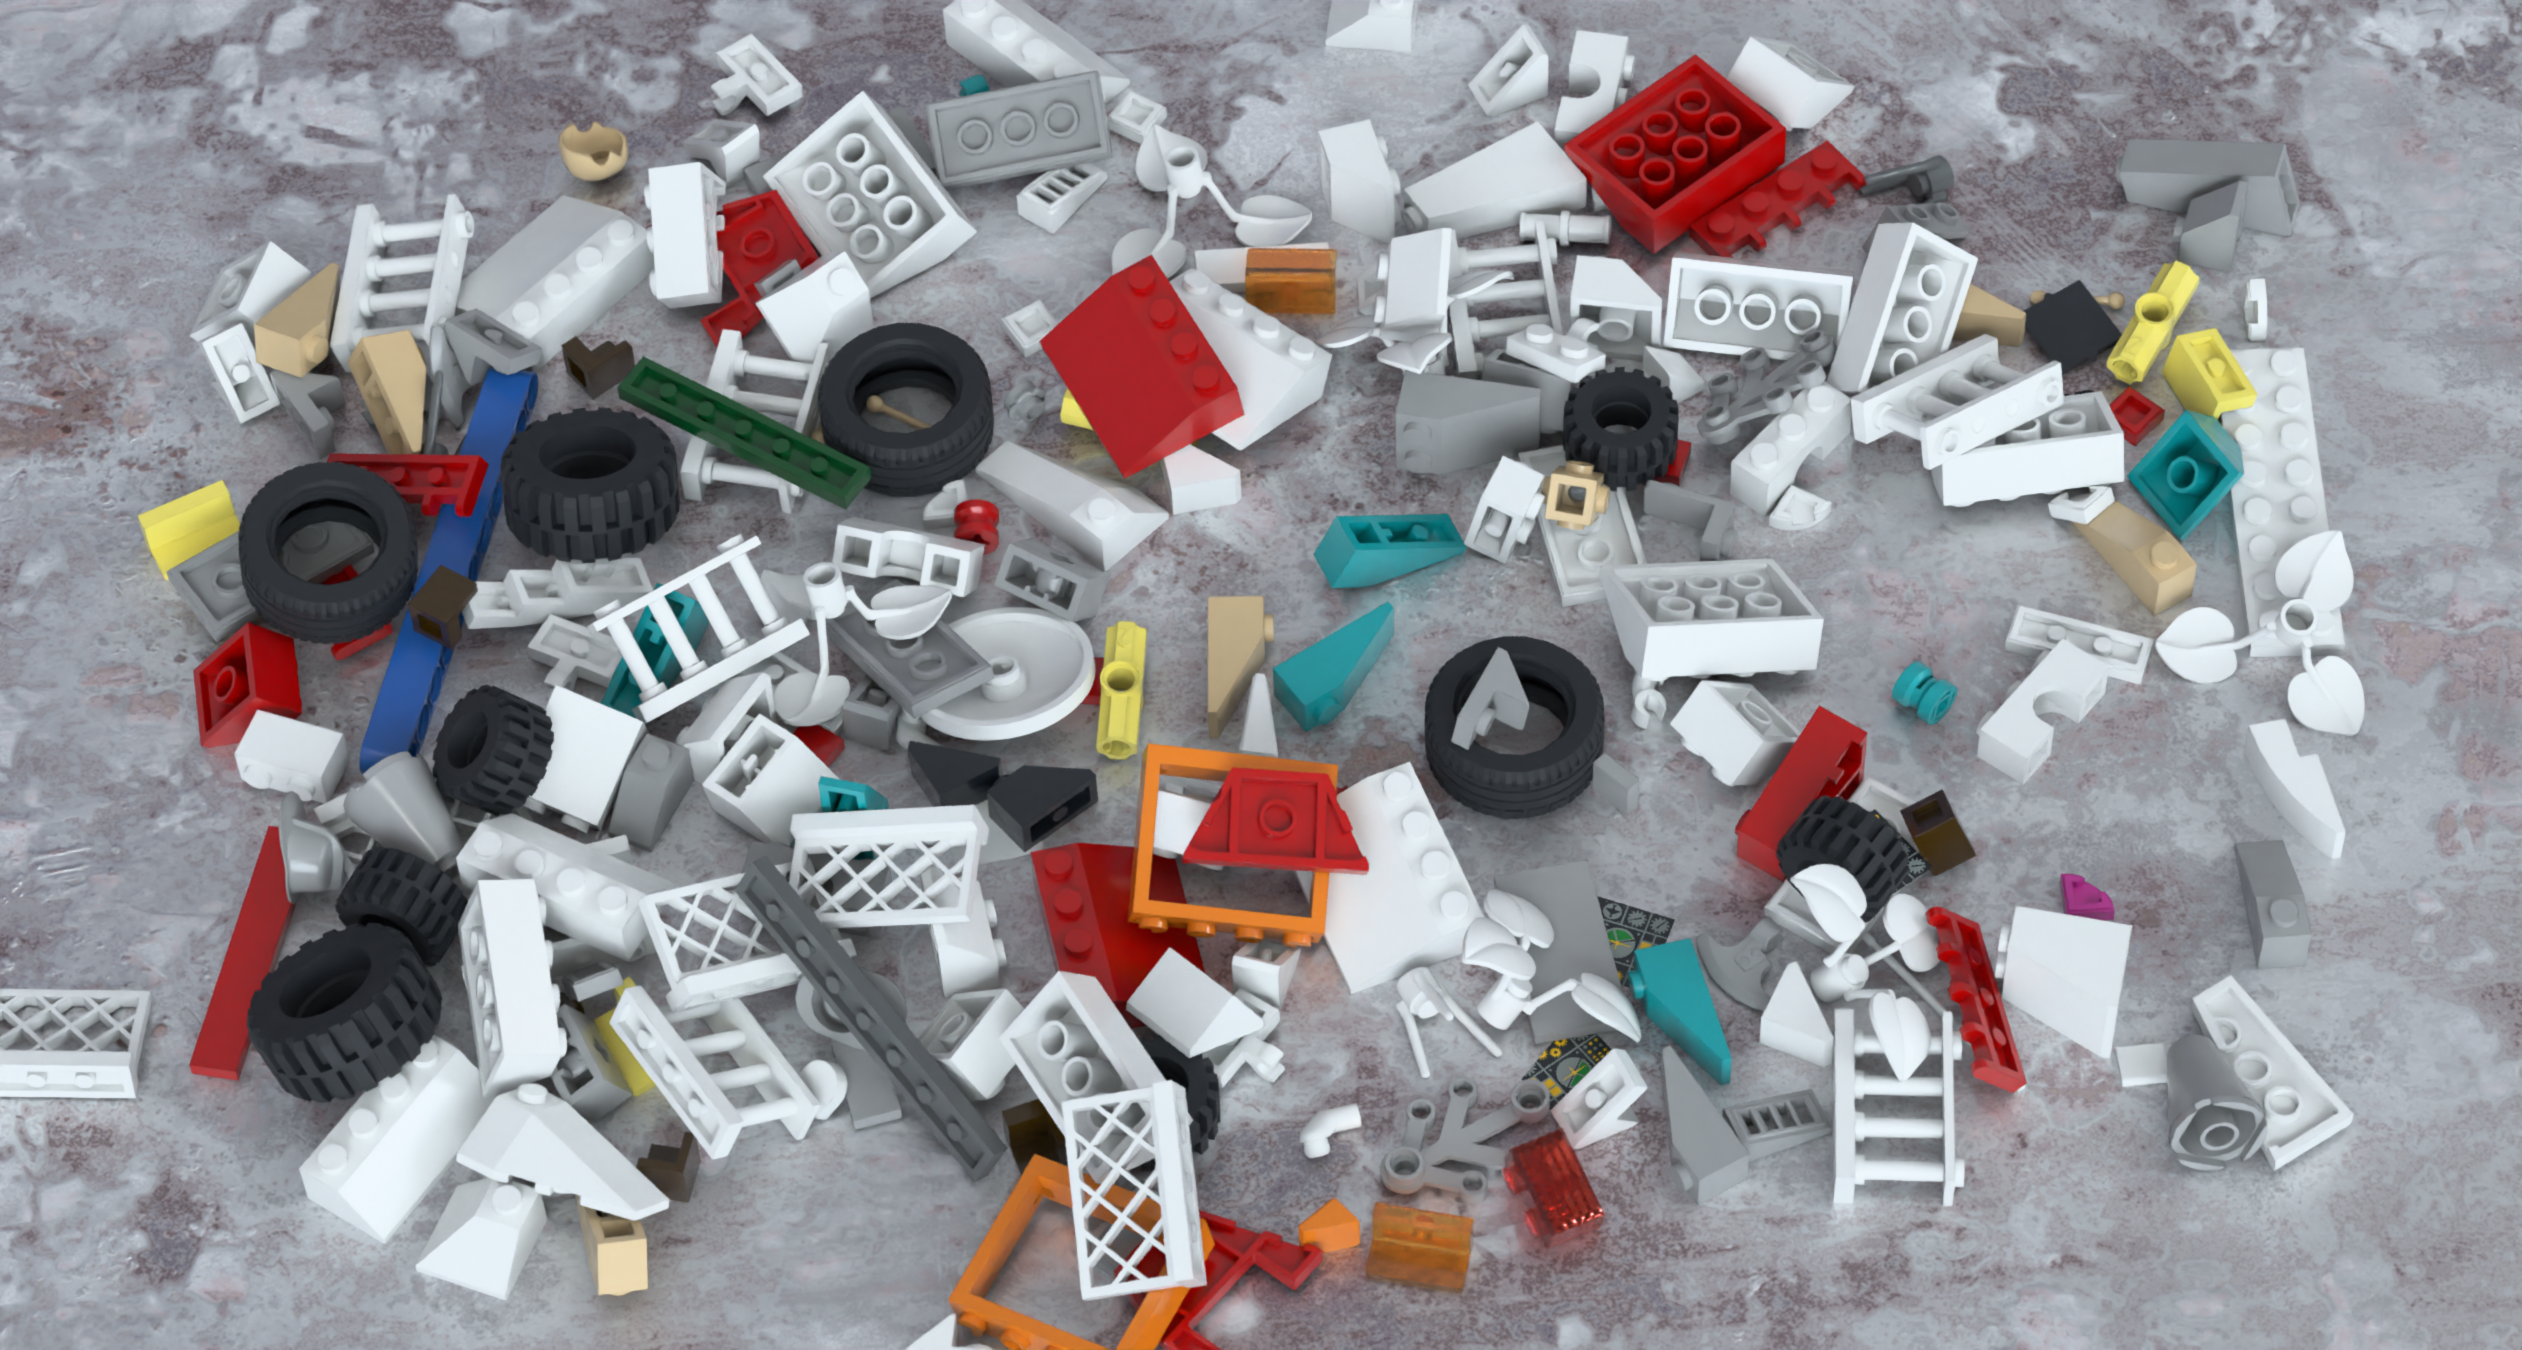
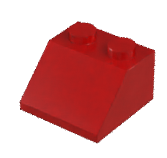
M247 622L193 670L201 746L213 748L240 743L257 709L294 720L302 714L294 638Z

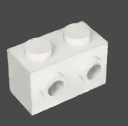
M1502 456L1481 496L1464 545L1506 564L1516 542L1525 545L1536 523L1535 518L1546 497L1538 493L1545 475L1534 471L1526 463L1513 461Z
M258 709L234 753L241 779L249 785L258 789L271 788L286 793L293 791L299 795L301 801L314 800L321 803L330 801L350 762L344 733Z

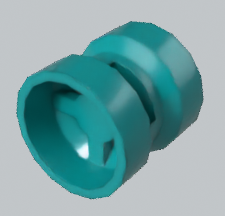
M1915 661L1899 676L1893 687L1891 697L1903 707H1913L1921 720L1928 725H1934L1950 710L1957 697L1958 689L1946 679L1938 680L1933 676L1931 668L1921 661Z

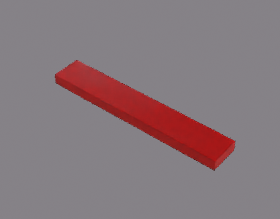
M268 826L189 1064L192 1074L239 1081L251 1044L247 1028V1015L251 998L255 991L261 989V981L269 972L273 973L296 906V903L292 904L288 901L286 895V871L280 845L279 827Z

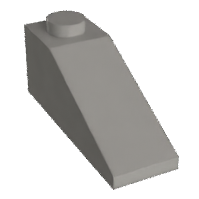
M2283 840L2235 843L2234 850L2257 969L2305 966L2312 933L2304 893Z
M1671 1045L1663 1048L1661 1081L1671 1160L1669 1172L1677 1188L1681 1192L1688 1191L1697 1205L1747 1180L1750 1154Z

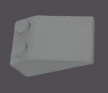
M1405 370L1395 413L1396 468L1409 470L1414 473L1442 475L1499 461L1502 456L1512 458L1519 456V453L1538 450L1540 448L1541 388L1424 372L1418 374Z

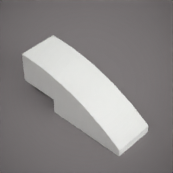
M2286 719L2249 725L2244 753L2255 778L2268 799L2285 820L2310 844L2331 859L2340 858L2346 830L2318 753L2299 757Z

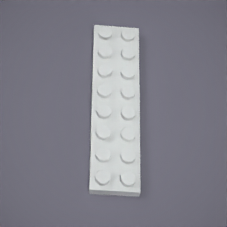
M2304 348L2230 350L2258 394L2253 406L2223 412L2219 416V423L2241 448L2244 475L2229 490L2228 496L2246 636L2266 626L2268 622L2275 621L2284 605L2293 600L2282 596L2275 587V568L2283 554L2301 540L2329 531ZM2340 608L2327 613H2318V624L2309 636L2313 641L2311 656L2343 655L2345 640ZM2270 633L2249 644L2248 652L2249 658L2302 656V647L2300 645L2291 646L2284 644L2276 637L2275 633Z

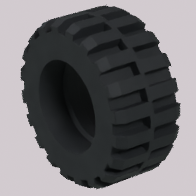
M598 407V410L594 411L578 408L573 409L572 413L562 414L557 412L551 414L545 421L536 420L529 424L525 432L519 431L508 444L501 458L502 464L500 469L506 524L509 530L528 549L532 547L537 554L544 557L553 555L558 561L570 562L571 559L582 560V563H596V559L607 558L608 561L621 559L623 554L629 552L634 555L643 551L646 544L654 545L658 542L665 532L669 531L677 519L676 515L680 510L675 446L671 443L669 436L660 427H657L653 421L644 416L639 419L633 412L622 410L619 413L612 412L611 408Z
M357 923L347 925L345 930L337 931L333 929L323 933L322 938L314 942L309 940L299 946L300 950L292 956L287 955L278 963L279 967L273 973L269 972L261 981V989L254 992L247 1015L248 1036L280 1086L294 1097L310 1102L313 1100L319 1103L331 1102L333 1098L340 1100L352 1098L356 1092L361 1090L368 1092L378 1087V1082L388 1076L391 1079L401 1072V1067L407 1061L412 1062L421 1053V1046L424 1043L430 1042L435 1032V1025L439 1024L442 995L437 983L412 943L402 932L378 923H368L366 927Z

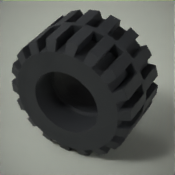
M1615 367V372L1607 373L1606 369L1596 371V377L1593 379L1589 376L1584 377L1580 380L1579 388L1573 387L1571 389L1568 401H1565L1563 450L1565 451L1566 461H1581L1593 464L1594 472L1605 473L1603 484L1610 487V491L1617 492V487H1626V491H1633L1637 489V484L1642 483L1646 486L1647 481H1654L1655 476L1662 478L1668 472V464L1673 465L1678 445L1677 400H1672L1673 392L1668 386L1661 387V380L1654 375L1647 378L1644 376V371L1634 369L1632 373L1625 372V367ZM1613 425H1626L1637 430L1631 433L1619 434L1609 432L1604 428Z
M482 685L478 690L474 688L467 692L465 698H460L454 705L452 712L448 713L436 739L437 745L433 751L432 759L435 761L432 770L433 777L437 778L436 784L439 790L444 791V794L495 816L510 814L515 807L519 809L526 803L529 795L532 796L538 789V784L544 778L547 772L546 767L551 760L553 752L551 745L554 742V732L551 731L552 721L546 715L547 711L496 686Z
M1820 796L1819 799L1815 798L1779 841L1778 849L1776 850V858L1780 862L1778 865L1782 873L1787 877V881L1804 899L1805 897L1801 891L1790 881L1795 874L1819 864L1837 865L1847 870L1859 883L1866 898V910L1860 916L1864 923L1870 921L1878 914L1909 872L1907 865L1909 863L1908 856L1902 850L1904 847L1900 840L1895 837L1893 831L1870 811L1865 810L1854 802H1848L1836 796L1834 798Z
M378 847L374 850H368L364 854L337 898L335 908L339 914V919L345 926L358 923L366 927L368 923H378L402 932L410 940L425 966L432 967L436 963H440L457 935L458 923L468 900L462 894L463 891L449 876L428 861L398 849Z
M1154 1035V1041L1145 1042L1143 1036L1137 1038L1165 1080H1172L1185 1088L1187 1110L1193 1119L1189 1125L1192 1155L1193 1152L1202 1155L1209 1148L1208 1139L1214 1140L1218 1133V1123L1220 1122L1221 1115L1219 1082L1217 1074H1214L1213 1063L1209 1057L1202 1059V1053L1188 1058L1160 1035ZM1155 1158L1141 1164L1142 1168L1152 1170L1153 1165L1156 1164Z

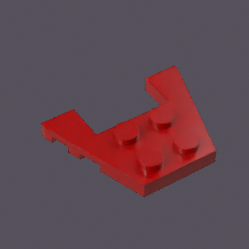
M777 190L723 204V210L716 212V215H723L725 218L724 230L716 231L717 249L723 252V270L739 294L737 299L700 320L716 348L718 347L723 329L741 331V338L743 339L764 317L756 305V302L762 297L754 283L787 260L796 259L803 270L819 259Z
M1199 1210V1218L1206 1220L1215 1243L1204 1263L1207 1285L1191 1287L1160 1339V1345L1164 1350H1221L1193 1329L1253 1264L1258 1265L1295 1291L1322 1262V1250L1317 1246L1305 1243L1304 1247L1282 1241L1281 1235L1269 1231L1259 1234L1236 1226V1221ZM1145 1238L1125 1258L1127 1262L1130 1260V1258L1133 1256V1254L1136 1252V1250L1139 1248V1246L1142 1244ZM1152 1245L1136 1269L1148 1278H1155L1159 1275L1166 1262V1254ZM1121 1264L1114 1270V1280L1124 1268ZM1131 1273V1275L1125 1282L1136 1281L1140 1279H1138L1135 1275ZM1149 1291L1127 1294L1125 1296L1134 1309L1138 1311Z

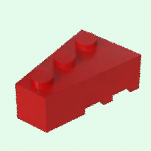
M1819 705L1753 808L1745 811L1739 819L1735 828V834L1738 835L1737 856L1784 883L1787 877L1782 873L1778 865L1780 862L1776 858L1779 841L1815 798L1819 799L1820 796L1834 798L1836 796L1848 801L1863 781L1867 732Z

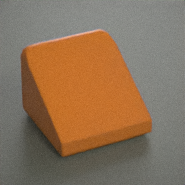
M1336 1198L1330 1199L1298 1225L1299 1246L1304 1247L1305 1243L1317 1246L1322 1250V1253L1355 1247L1360 1243L1359 1220Z

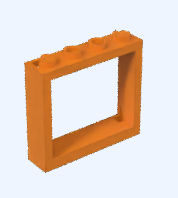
M1148 743L1142 754L1127 922L1139 923V928L1152 929L1151 932L1154 933L1167 932L1168 927L1187 929V935L1199 938L1215 937L1216 932L1235 934L1234 939L1236 941L1245 943L1263 942V937L1282 939V945L1295 948L1296 945L1311 947V942L1318 943L1325 933L1329 885L1328 872H1312L1308 917L1148 900L1159 776L1166 775L1224 782L1232 767L1324 773L1329 775L1336 790L1338 765Z
M1034 1154L948 1301L954 1313H956L958 1324L970 1328L974 1336L982 1337L984 1334L997 1338L1010 1350H1111L984 1299L1042 1199L1045 1197L1073 1208L1068 1166ZM1083 1173L1084 1183L1097 1191L1101 1183H1095L1091 1175ZM1113 1184L1104 1198L1123 1212L1137 1193ZM1085 1191V1199L1087 1204L1092 1196ZM1146 1197L1130 1219L1150 1233L1161 1218L1160 1204ZM1101 1203L1098 1204L1091 1216L1114 1224L1119 1218ZM1200 1218L1205 1263L1215 1243L1206 1220ZM1126 1224V1225L1123 1227L1124 1229H1127V1230H1129V1231H1132V1232H1134V1233L1139 1234V1233L1136 1232L1133 1228H1131L1128 1224ZM1163 1232L1157 1239L1162 1244H1164ZM1166 1262L1157 1277L1168 1276ZM1179 1286L1149 1291L1115 1350H1155L1190 1288Z

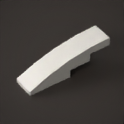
M604 558L596 559V563H582V560L576 559L564 562L556 559L551 570H509L503 582H476L478 592L462 610V614L468 629L540 624L545 622L549 614L565 620L594 614L593 612L619 599L623 607L652 592L653 588L641 558H621L612 561Z

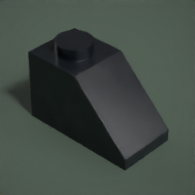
M1023 765L1012 774H1006L998 778L991 788L986 791L989 817L1024 852H1027L1098 802L1096 774L1090 769Z

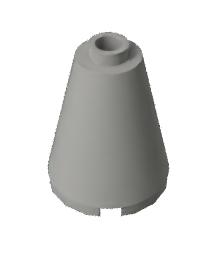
M408 751L386 757L370 767L363 774L367 782L358 792L352 786L346 795L343 807L348 818L386 849L394 848L418 856L443 871L451 880L455 879L460 875L456 857L464 845L426 760L418 753L416 757H412Z
M2188 1035L2173 1043L2167 1052L2169 1144L2177 1159L2184 1166L2195 1170L2217 1171L2227 1168L2225 1161L2239 1155L2242 1162L2250 1158L2263 1145L2268 1133L2265 1113L2209 1038L2202 1035Z

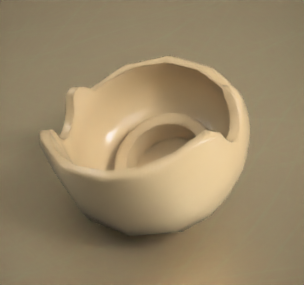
M594 121L591 127L585 131H579L571 123L558 135L562 161L569 172L580 180L598 181L611 177L622 170L629 158L626 136L617 128L602 127L597 121Z

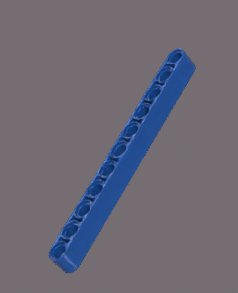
M492 366L488 369L459 454L480 455L489 464L473 513L470 517H459L455 511V504L442 505L411 599L440 565L477 582L504 501L500 469L502 464L501 458L513 437L519 431L525 432L529 425L538 394L537 373L520 370L517 373L507 375L496 371ZM409 607L362 743L359 760L361 774H364L370 767L384 758L396 753L408 751L412 757H416L417 753L420 754L455 649L454 647L451 650L414 631ZM461 611L458 618L462 628L464 616Z

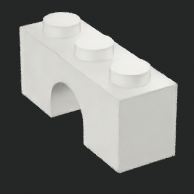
M1583 30L1576 31L1569 62V91L1585 93L1590 96L1584 98L1562 96L1554 129V141L1563 151L1565 143L1628 100V89L1623 88L1624 81L1632 82L1635 69V55H1628L1629 37Z
M1825 381L1816 387L1803 389L1793 399V405L1786 411L1779 413L1731 462L1730 495L1764 517H1767L1775 509L1790 484L1795 485L1797 471L1809 453L1823 461L1850 433L1852 416L1851 398Z
M852 517L838 524L832 563L837 565L841 572L874 579L879 576L905 577L919 581L920 586L951 589L952 595L965 597L978 589L985 544Z
M2063 638L2051 651L2044 650L2035 660L2029 676L2023 682L2020 680L2014 682L2008 690L2001 707L1996 712L1992 710L1987 712L1980 721L1976 730V734L1979 736L1977 756L2024 785L2051 755L2054 727L2041 720L2038 716L2044 713H2059L2078 724L2105 694L2109 666Z

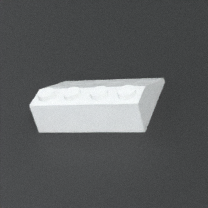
M861 91L763 175V178L772 190L778 191L796 222L822 256L841 251L846 252L866 284L870 299L942 262L978 232L885 109L864 91Z
M562 195L461 281L455 316L477 308L540 346L539 363L525 368L528 372L536 373L562 351L561 345L575 336L578 337L649 276L651 270H655L654 253L650 252L647 243V229L621 211Z
M1193 268L1169 281L1238 388L1244 415L1213 431L1214 435L1241 451L1322 398L1332 358L1331 353Z
M1773 558L1600 566L1599 576L1624 655L1641 678L1652 681H1663L1670 676H1689L1696 679H1706L1711 677L1712 674H1733L1749 677L1753 676L1755 672L1773 671L1792 675L1798 673L1799 670H1815L1817 668L1824 618Z
M1408 762L1366 777L1338 794L1337 801L1340 808L1346 812L1353 827L1352 834L1363 857L1366 856L1369 862V872L1366 875L1329 873L1325 933L1323 936L1350 994L1403 976L1414 968L1427 967L1462 954L1463 940L1467 928L1474 919L1485 916L1411 763ZM1293 870L1308 904H1310L1312 871Z

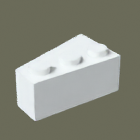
M701 162L650 168L649 183H646L644 186L645 203L647 208L651 210L652 226L647 228V243L650 252L654 253L655 270L650 271V288L652 294L657 297V300L670 309L722 302L723 252L717 249L716 231L724 230L725 218L723 215H716L717 196L726 195V182Z

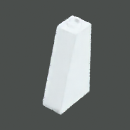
M1537 121L1405 188L1404 209L1401 212L1402 219L1408 230L1413 234L1439 228H1451L1455 230L1456 238L1461 239L1520 225L1522 212L1527 214L1560 215L1562 210L1571 212L1581 210L1586 207L1587 178Z

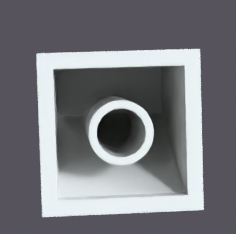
M556 685L545 708L547 711L546 715L552 721L551 731L554 732V742L551 745V750H553L551 760L546 767L547 772L544 778L538 784V789L532 796L529 795L526 803L521 807L543 815L546 808L563 815L560 823L587 834L589 827L601 831L617 800L624 770L645 735L649 734V731L643 721Z
M2015 906L2012 924H2002L1998 947L1999 954L1995 978L2004 979L2002 999L2096 1055L2110 1059L2132 925Z

